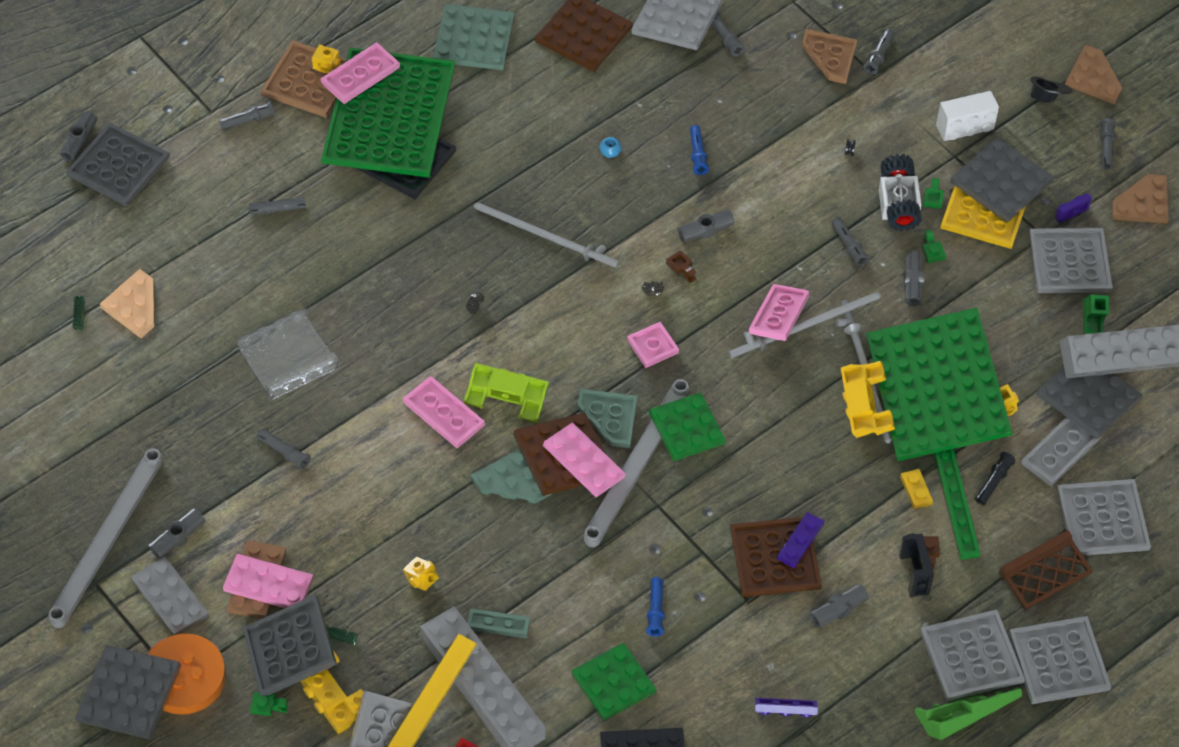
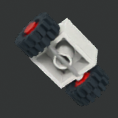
M896 154L893 157V155H889L890 158H884L885 161L882 160L880 164L882 177L880 178L878 191L882 220H888V224L894 230L900 229V231H903V229H906L908 231L910 227L914 229L915 225L918 226L922 219L918 177L915 176L914 163L910 156L907 155L905 157V154H901V156Z

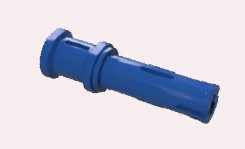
M693 125L690 127L693 148L691 160L694 162L693 173L705 175L709 172V166L706 163L707 153L703 149L700 126Z
M653 577L651 579L650 610L647 613L649 624L646 628V633L653 637L664 634V628L662 627L663 619H665V614L662 611L664 580L660 579V577Z

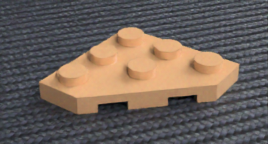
M141 269L135 272L100 303L102 310L140 338L155 327L154 280Z

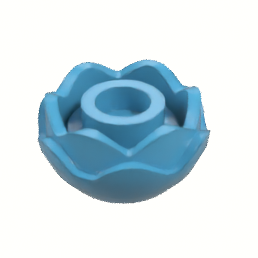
M607 137L601 141L599 149L603 156L612 158L619 155L622 151V145L618 139Z

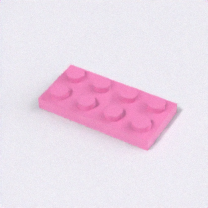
M376 42L322 77L321 83L345 104L399 69L400 63Z
M773 284L749 327V334L786 341L809 298V291Z
M432 376L428 377L403 398V403L456 448H459L485 426L483 419Z
M573 422L544 441L543 447L595 497H598L625 477L626 473Z
M237 554L223 585V591L287 608L306 598L313 581V574Z

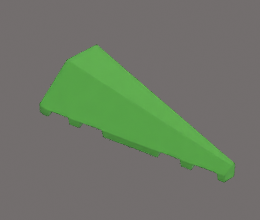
M1015 687L1013 690L1004 693L996 691L994 696L991 697L981 694L952 700L951 703L942 706L933 704V709L928 710L919 707L915 708V714L929 736L942 740L1022 697V690L1019 687Z

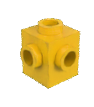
M319 44L312 56L313 69L319 70L322 73H330L341 64L339 50Z
M1007 384L1000 387L1007 415L1010 416L1018 411L1017 403L1019 399Z
M418 557L413 559L403 569L411 586L414 588L418 587L424 591L439 579L435 571V565L431 561H425Z

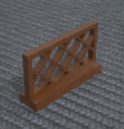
M1069 530L1001 567L999 575L1002 579L1006 580L1025 611L1093 573V570L1072 540L1073 536ZM1070 546L1074 552L1073 558L1062 556L1063 549ZM1046 558H1058L1057 566L1045 565ZM1060 560L1072 562L1070 571L1059 568ZM1074 563L1083 565L1086 571L1082 574L1073 572ZM1032 566L1040 567V576L1028 574L1029 568ZM1044 569L1055 571L1053 580L1042 578ZM1058 572L1069 575L1066 583L1056 581ZM1015 575L1025 577L1023 586L1014 584L1011 578ZM1027 578L1038 581L1036 590L1025 587ZM1041 582L1052 584L1051 591L1048 593L1039 591ZM1024 591L1035 594L1032 602L1027 604L1023 598Z

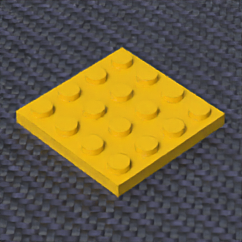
M955 186L940 229L1012 249L1026 206L1007 223Z

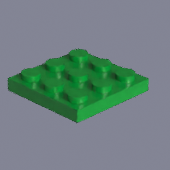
M701 392L652 408L648 412L673 462L724 445L726 442Z
M624 642L578 666L571 672L603 721L656 693L655 686Z

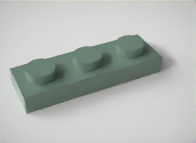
M470 609L467 623L473 631L527 639L530 617Z

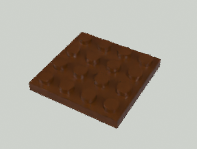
M567 0L535 36V41L595 72L632 29L633 22L590 0Z
M585 412L514 430L515 440L542 496L583 486L579 480L543 447L545 440L573 422L605 453Z
M803 517L730 524L742 597L821 589L822 584L813 542L795 569L777 559L778 554Z

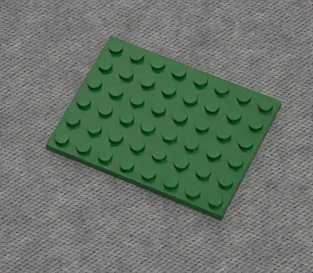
M349 47L346 62L365 49ZM388 52L400 63L399 69L345 104L336 98L321 163L430 178L455 70V61Z
M977 307L866 333L873 363L881 361L884 366L886 380L879 382L878 385L885 411L890 410L893 415L895 430L890 431L897 461L1012 436L1011 426Z

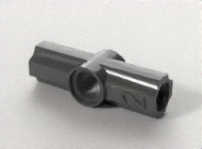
M86 110L82 112L76 124L70 127V135L59 152L60 156L66 161L71 162L75 160L81 148L87 145V137L97 122V116L91 111Z
M727 209L713 215L703 214L697 221L678 227L677 231L679 238L685 243L699 237L709 238L715 231L734 225L735 221L732 212Z
M912 251L906 255L904 286H906L905 303L909 304V306H917L922 303V288L924 285V271H922L923 255L918 251Z
M193 508L179 521L170 523L167 531L149 545V549L155 557L163 558L176 546L184 545L187 537L205 523V518L197 509Z
M857 584L842 594H834L827 600L826 604L810 613L812 623L816 628L821 629L837 618L841 620L847 617L853 608L868 600L867 591L863 585Z

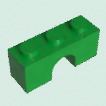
M1091 294L1083 299V335L1104 332V320L1109 315V296Z

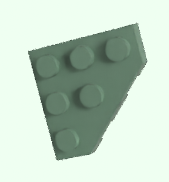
M580 389L578 410L581 413H586L592 426L610 446L630 448L638 396Z
M520 449L471 475V480L482 494L489 495V493H493L503 498L528 500L529 503L534 504L552 495L542 496Z

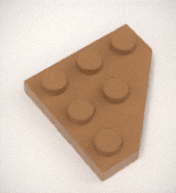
M806 29L802 48L828 80L846 84L858 40Z
M1085 45L1065 85L1115 105L1121 94L1122 86L1104 53L1099 49Z
M1148 174L1114 199L1111 205L1112 220L1167 224L1166 175Z

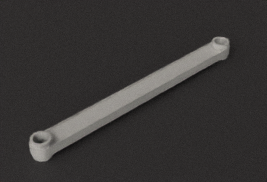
M683 379L676 380L661 405L687 397L689 393L687 381ZM652 420L622 468V471L626 473L624 479L610 488L584 532V542L587 546L596 547L600 544L662 440Z
M152 448L146 451L60 596L49 611V621L53 627L62 628L67 624L68 619L161 467L163 460L159 450Z

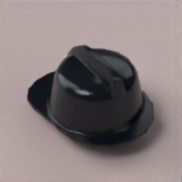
M1036 76L1030 78L1033 83L1031 97L1041 102H1052L1059 94H1069L1072 92V88L1065 84Z

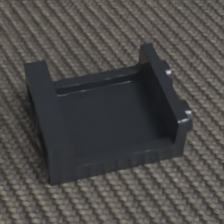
M911 533L903 536L899 552V558H910L914 567L908 588L909 596L929 595L934 572L922 533Z

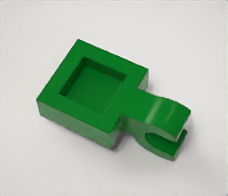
M932 178L931 188L925 189L923 207L942 208L944 190L939 189V178Z
M932 229L925 230V236H923L925 244L922 245V251L927 264L945 260L946 254L941 241L935 242Z
M254 692L250 712L251 714L271 716L272 711L287 713V699H275V694L261 696L259 692Z

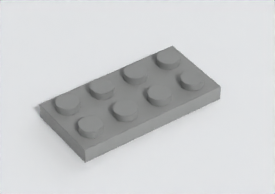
M1066 417L1022 459L1021 464L1052 487L1100 440L1101 436L1096 439Z
M165 556L131 576L134 585L172 635L182 634L209 617L206 609Z

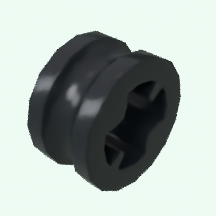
M847 139L845 155L851 154V156H854L856 140L851 142Z

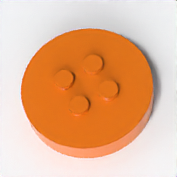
M177 634L161 640L148 652V655L179 661L181 664L164 706V711L181 715L195 713L207 708L221 694L226 679L224 660L219 649L208 639L194 634Z

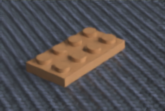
M247 540L243 555L282 566L286 547ZM231 593L227 605V613L263 619L268 616L271 604Z

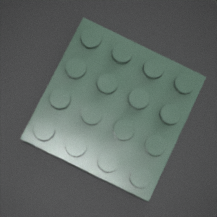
M445 4L433 58L455 61V65L504 70L514 21V12Z

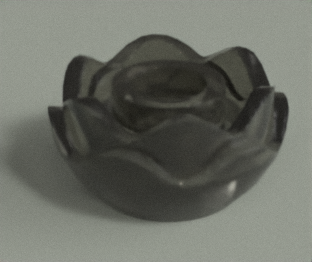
M652 281L651 283L644 282L641 288L646 296H657L663 293L665 285H663V281L660 283Z
M480 292L472 293L466 304L467 311L470 314H476L485 296Z

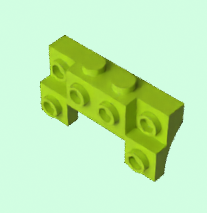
M475 363L464 398V404L482 409L487 397L522 405L519 413L520 419L538 423L549 389V382L529 377L522 373L517 374L506 369H498Z

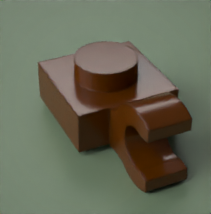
M681 250L666 259V264L677 275L683 273L689 283L696 280L694 276L696 271L692 268V261Z
M923 536L932 569H934L935 557L940 555L938 536Z

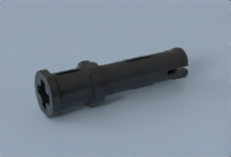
M1001 452L997 463L992 465L990 476L974 498L978 504L981 502V505H986L1000 480L1008 475L1007 471L1011 465L1015 464L1014 456L1008 452Z

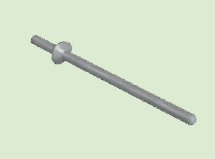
M479 202L474 204L476 210L583 254L585 261H588L591 257L615 268L619 265V261L603 255L606 250L604 245H600L594 251L593 244L584 247Z
M875 292L795 324L789 335L880 299L881 294ZM746 331L744 336L747 344L728 351L730 358H734L758 347L763 352L765 345L776 341V339L755 335L756 340L754 341L752 334Z
M843 300L841 306L848 304V300ZM848 311L844 313L846 319H836V326H847L844 329V333L851 335L860 365L868 364L858 334L862 325L855 323L852 312ZM873 384L872 388L877 413L883 412L875 384ZM890 431L883 433L884 441L891 443Z

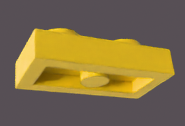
M920 469L901 473L900 478L913 509L932 505L933 500Z

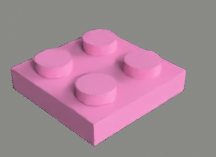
M661 322L627 336L628 343L645 368L679 354V348Z

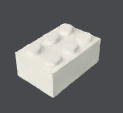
M991 91L940 102L936 122L937 129L943 141L972 136L981 132H989L994 130L999 106Z

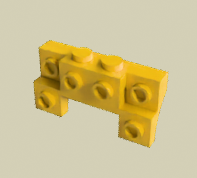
M878 361L870 364H850L842 367L841 373L845 390L843 398L847 403L846 414L850 419L852 434L859 438L873 432L880 435L895 430L892 412L887 410L877 413L872 385L886 380L883 363Z
M334 652L336 662L339 663V657ZM328 669L300 681L304 686L303 690L306 696L315 701L314 706L319 714H324L337 734L348 729L356 720L363 696L362 689L347 697Z

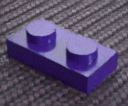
M1086 193L1082 196H1077L1068 203L1061 204L1057 209L1055 219L1060 224L1088 210L1092 197Z

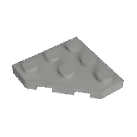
M364 691L349 747L388 746L414 704Z

